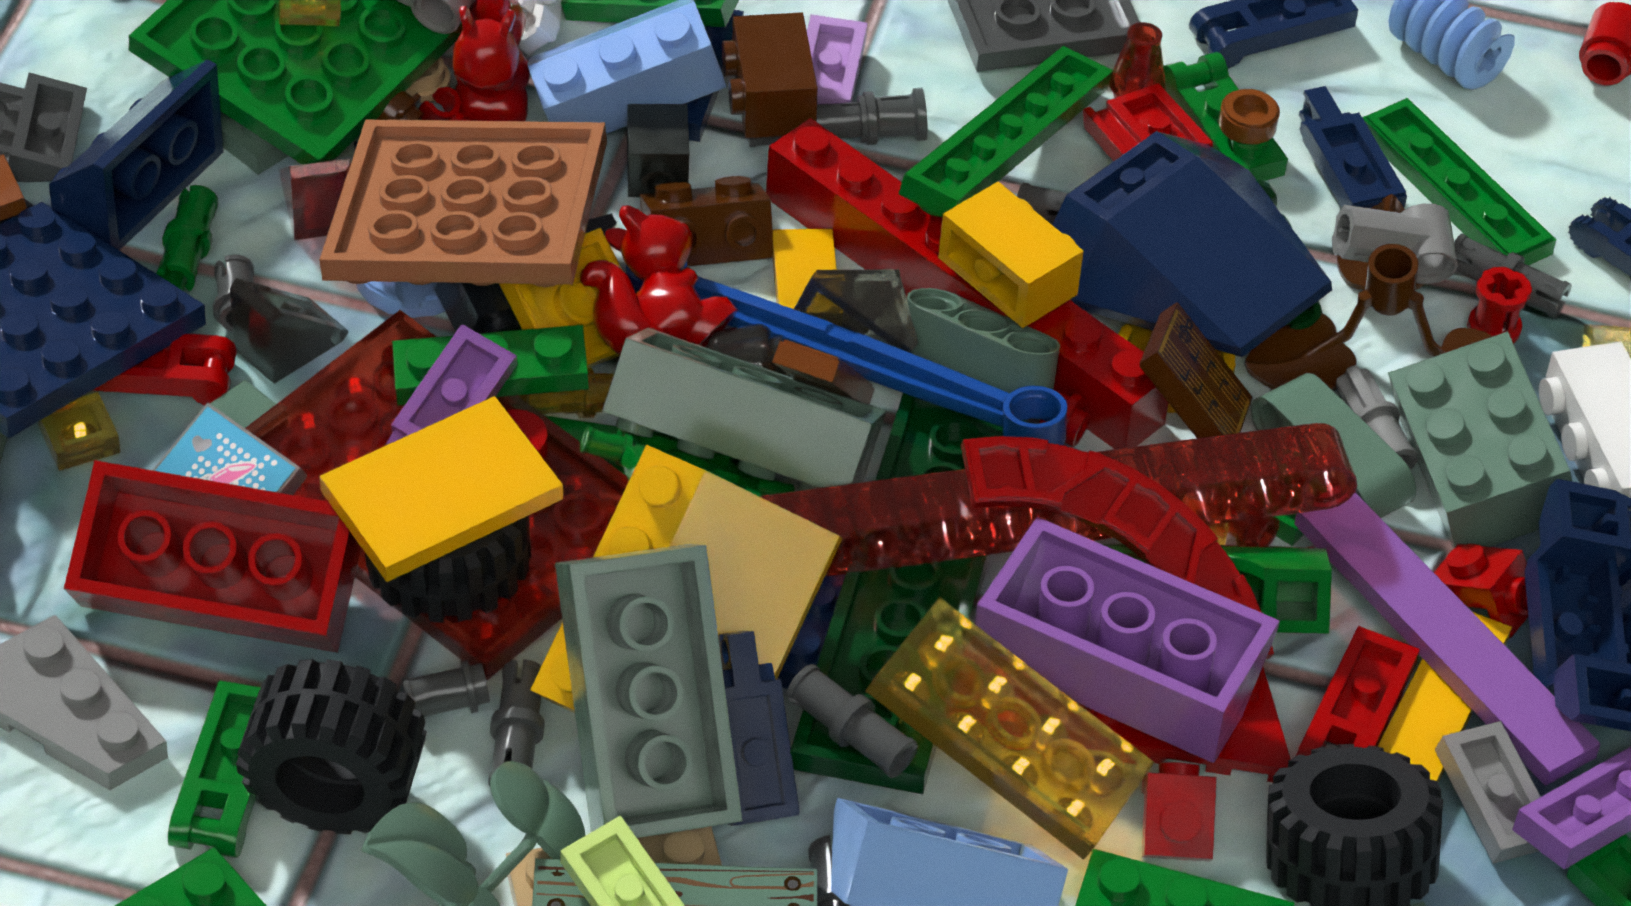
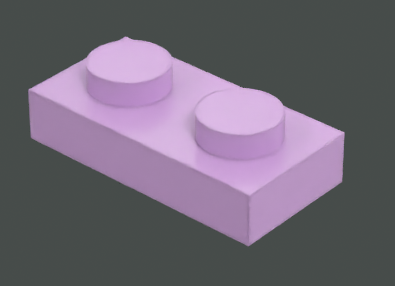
M810 15L807 35L818 87L817 105L853 101L866 44L868 23Z

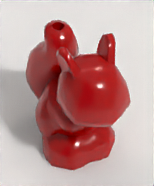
M475 0L470 10L467 5L460 6L458 11L463 30L454 45L452 64L457 81L454 90H456L461 100L459 111L466 115L469 121H526L528 115L526 87L529 83L530 71L527 64L529 61L518 47L526 26L525 13L518 0Z
M622 206L619 211V217L627 230L611 228L605 231V237L610 246L621 252L624 262L632 273L643 281V285L635 293L628 275L619 266L606 260L591 261L583 268L580 273L582 285L584 287H594L598 290L593 305V320L598 334L606 345L619 355L621 354L625 339L646 328H651L708 348L725 330L739 310L728 297L713 296L701 299L694 288L699 279L696 272L689 267L682 269L692 249L693 235L687 224L660 214L646 215L633 206Z

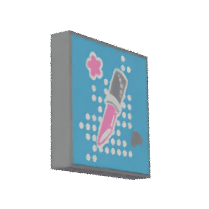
M208 402L153 469L159 472L293 495L308 477L298 465Z

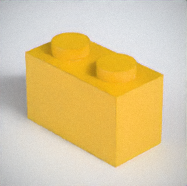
M999 181L943 213L938 258L1020 327L1028 326L1078 295L1084 251L1077 246L1069 235L1061 233L1034 211L1027 201L1018 198Z

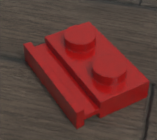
M1159 83L1106 101V109L1097 112L1091 106L1083 109L1084 129L1113 161L1156 131L1213 147V141Z

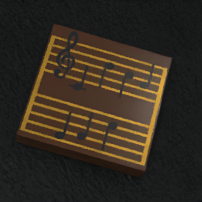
M1176 302L1160 313L1140 360V368L1210 456L1219 460L1235 450L1253 397L1180 304Z

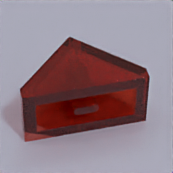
M350 158L288 166L279 169L294 240L328 235L351 165Z

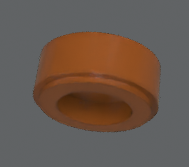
M1240 89L1226 95L1222 101L1219 127L1233 141L1242 144L1264 143L1270 140L1277 131L1280 115L1279 105L1270 95L1259 90Z

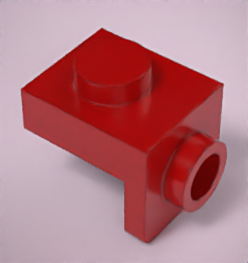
M1457 544L1434 571L1440 580L1467 607L1487 609L1490 619L1511 626L1509 638L1513 637L1528 618L1524 573L1527 561L1523 550L1487 547L1478 544Z
M1180 762L1159 763L1158 773L1148 772L1142 779L1141 793L1144 794L1142 857L1207 862L1213 860L1217 777L1199 776V765Z

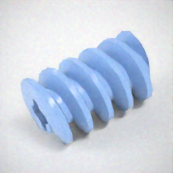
M1395 0L1388 20L1389 30L1398 40L1405 41L1414 52L1422 53L1429 63L1439 65L1443 73L1447 76L1455 77L1464 88L1474 90L1490 83L1503 70L1511 57L1515 45V36L1509 33L1501 36L1502 25L1500 22L1492 18L1485 20V13L1480 7L1472 6L1468 9L1469 2L1467 0Z

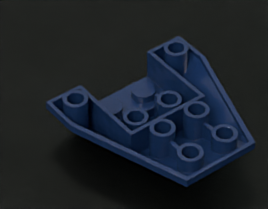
M1158 131L1068 193L1052 224L1061 233L1069 235L1077 246L1084 251L1078 295L1070 299L1086 312L1153 331L1160 313L1178 302L1214 349L1240 357L1246 355L1332 291L1331 280L1247 168L1207 144Z

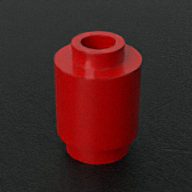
M1622 2L1605 3L1599 6L1592 15L1579 51V59L1584 74L1597 84L1615 85L1631 74V5Z

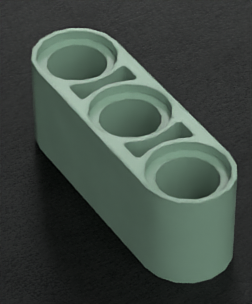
M920 288L909 292L907 296L901 350L945 366L1008 393L1026 386H1043L1054 389L1060 344L1056 339L1029 326L1022 328L1004 315L945 290Z
M1305 373L1253 400L1251 416L1258 434L1295 472L1330 493L1348 484L1380 518L1402 508L1415 499L1416 483L1409 466L1316 375Z

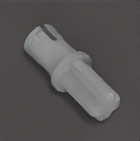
M1356 365L1346 368L1345 374L1336 380V387L1343 401L1405 461L1411 470L1418 461L1417 452L1409 443L1398 423L1400 413L1397 406L1385 400L1368 369H1359Z

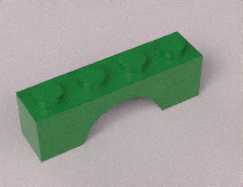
M1102 544L1144 562L1123 544ZM1221 546L1233 561L1240 575L1243 574L1261 612L1280 621L1277 633L1329 634L1332 568L1325 548Z

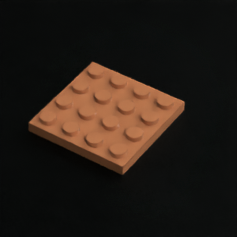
M365 120L319 259L322 281H347L353 284H363L370 281L409 282L415 285L444 282L471 283L477 286L506 283L533 284L539 287H550L557 284L573 285L607 145L605 122Z

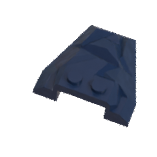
M1556 479L1549 486L1539 520L1541 546L1528 558L1524 571L1534 676L1555 696V706L1571 721L1631 731V511H1629L1631 508V498L1616 490Z

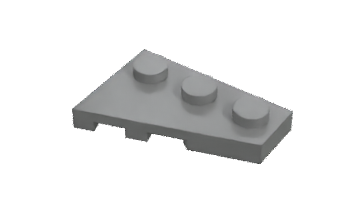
M56 615L0 644V728L7 732H11L16 728L44 745L47 755L108 790L114 789L168 758L167 742Z

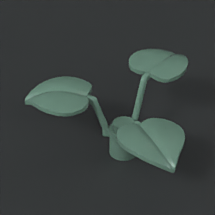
M509 761L500 765L492 774L490 781L491 794L503 816L514 827L526 834L520 844L480 886H478L475 877V867L466 861L467 846L461 833L441 813L422 803H405L384 815L368 834L361 851L390 864L415 887L438 902L437 906H500L492 892L527 856L536 843L552 859H560V850L586 835L581 816L562 791L550 782L542 779L529 766Z

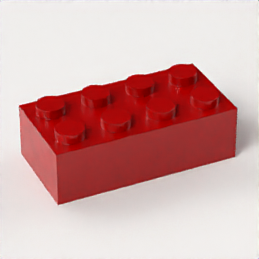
M94 460L64 590L80 607L338 653L361 546L328 501Z

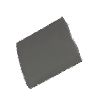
M30 72L28 73L24 88L0 82V155L4 154L17 182L52 181L59 170L68 167L72 163L87 92L86 87Z

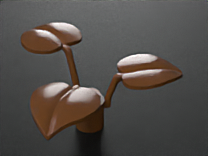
M1394 194L1386 196L1381 200V203L1370 208L1397 213L1405 210ZM1385 244L1376 248L1371 253L1368 262L1342 259L1341 256L1337 255V268L1343 280L1352 288L1363 290L1358 293L1357 304L1341 331L1336 332L1333 321L1323 313H1321L1320 318L1315 324L1302 330H1294L1290 328L1289 324L1285 325L1252 349L1245 359L1244 366L1252 377L1271 389H1275L1305 373H1311L1319 377L1332 391L1337 390V378L1345 374L1346 368L1357 364L1356 356L1344 343L1353 337L1369 307H1373L1378 313L1387 316L1397 315L1407 308L1411 309L1424 349L1433 357L1493 336L1477 329L1457 328L1449 332L1442 343V347L1439 346L1433 338L1424 311V296L1415 291L1426 285L1416 283L1418 273V259L1416 255L1403 245Z

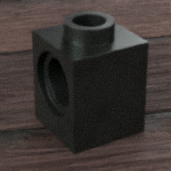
M628 104V197H640V194L655 193V186L662 183H688L690 153L687 104Z

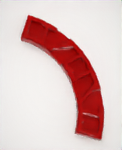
M1007 436L963 439L961 450L973 508L994 506L1028 507L1075 518L1118 540L1139 556L1146 564L1261 612L1249 583L1243 574L1240 575L1233 561L1217 542L1219 538L1185 503L1162 485L1134 468L1091 450L1085 452L1064 445L1048 443V440ZM1272 645L1266 659H1270L1274 655Z

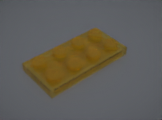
M941 598L935 602L866 689L868 694L1083 860L1099 842L1155 763Z

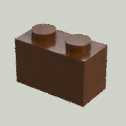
M803 12L733 16V36L731 41H722V61L724 76H735V79H729L728 82L731 115L741 114L745 138L784 136L809 118L817 122L818 87Z

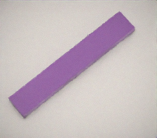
M1348 484L1297 509L1295 526L1317 548L1326 549L1329 561L1409 645L1420 649L1419 655L1486 725L1499 721L1502 722L1524 765L1545 786L1597 757L1601 743L1580 722L1571 721L1555 706V696Z

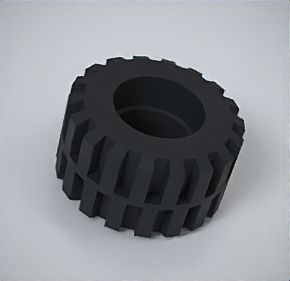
M529 515L388 582L385 581L365 553L369 579L374 589H381V597L391 607L401 603L402 613L416 618L420 613H425L429 616V622L444 623L445 616H457L458 622L471 620L472 612L479 609L488 614L498 608L499 597L510 600L518 591L517 580L526 579L529 571V558H531Z
M314 659L299 660L298 666L285 664L277 668L275 675H268L265 678L258 692L237 753L239 756L236 762L237 772L244 776L242 784L249 793L259 796L258 802L266 809L275 810L281 814V818L291 823L297 822L308 826V829L320 832L329 830L336 834L351 835L352 831L356 830L368 833L384 815L407 802L427 733L424 730L426 721L422 712L414 709L416 702L408 693L397 691V684L388 678H379L371 674L370 669L358 665L355 668L344 665L342 661L327 659L326 663H319Z
M1339 744V748L1329 749L1324 746L1312 749L1309 756L1297 755L1288 761V768H1279L1273 776V784L1269 785L1266 863L1267 869L1271 870V879L1277 887L1286 888V896L1297 903L1306 901L1310 903V906H1410V899L1421 900L1429 892V884H1434L1439 874L1443 811L1441 788L1437 781L1430 780V772L1422 765L1410 764L1409 757L1398 752L1392 754L1384 752V748L1369 745L1367 748L1354 747V744Z

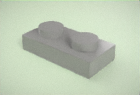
M1499 721L1442 736L1435 748V752L1493 864L1539 852L1538 849L1512 830L1518 810L1541 796L1502 722Z

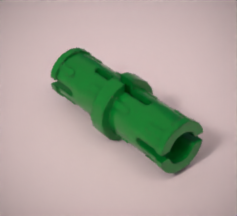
M191 185L189 188L190 192L186 188L182 190L175 218L167 223L163 232L162 245L164 246V253L156 271L157 275L184 292L185 288L189 292L193 289L196 283L200 260L208 255L213 242L210 227L219 205L218 197L210 188L202 185Z

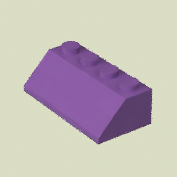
M1036 517L977 604L971 656L1214 763L1243 716L1277 633L1280 621Z

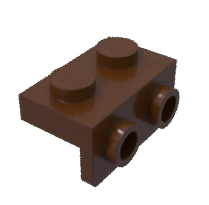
M723 177L715 180V187L692 189L691 184L686 182H668L655 186V193L640 194L641 212L646 215L660 214L687 224L691 230L693 242L687 266L767 259L773 256L771 199L759 183H751L749 177Z

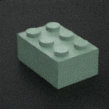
M1508 331L1388 372L1395 404L1400 413V422L1409 443L1417 452V463L1453 549L1457 544H1478L1490 547L1539 530V520L1549 486L1556 479L1572 481L1568 464Z

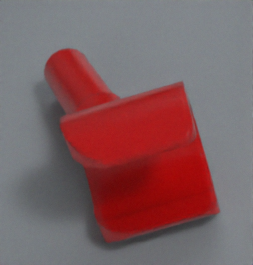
M440 87L432 95L434 101L443 107L444 112L437 109L430 101H424L419 106V109L425 113L422 120L469 121L467 116L459 111L461 106L460 96L451 87Z

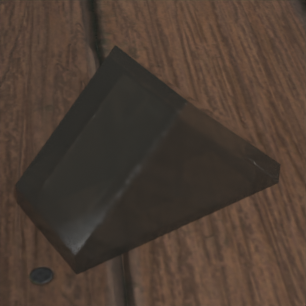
M899 269L817 270L811 276L794 307L797 311L866 335L909 353H913L918 345Z
M236 278L230 287L233 337L237 352L274 384L343 342L349 332L309 297Z

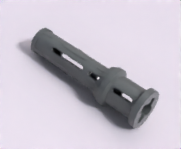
M922 87L913 88L911 94L884 97H875L873 92H863V95L857 96L856 102L817 105V123L840 139L860 137L861 143L866 142L867 145L877 144L879 138L913 135L917 141L927 140L928 134L924 90ZM783 136L748 138L749 147L770 145Z

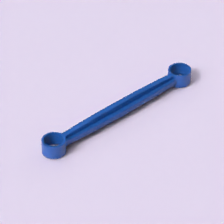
M626 265V274L634 287L635 293H637L642 287L643 281L637 278ZM698 276L699 279L694 288L701 299L713 296L728 297L739 310L729 322L728 326L775 345H778L779 341L784 342V339L836 356L869 381L1003 427L1002 436L1033 437L1048 440V443L1064 445L1067 403L1064 397L1053 389L1043 386H1026L1008 393L866 335ZM1041 419L1048 422L1033 424L1023 422L1022 420Z

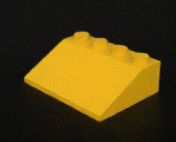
M646 445L593 557L685 544L706 545L718 635L738 631H754L758 664L772 663L775 679H777L842 538L702 468ZM562 622L530 690L551 703L575 713Z

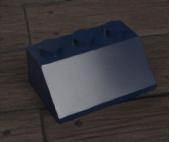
M209 60L198 63L161 81L144 98L135 101L129 111L107 132L99 134L84 153L68 167L58 171L52 182L49 183L52 209L60 212L116 249H122L224 152L217 64Z

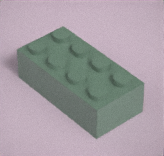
M646 328L625 339L602 412L618 417L616 427L626 432L647 438H652L655 430L679 438L676 447L686 453L706 459H713L715 451L739 459L737 469L746 474L765 480H774L776 473L799 480L798 490L802 493L829 502H835L837 494L848 497L863 483L887 412L884 409L651 328Z
M685 544L555 563L591 832L620 815L636 838L742 822L706 545Z

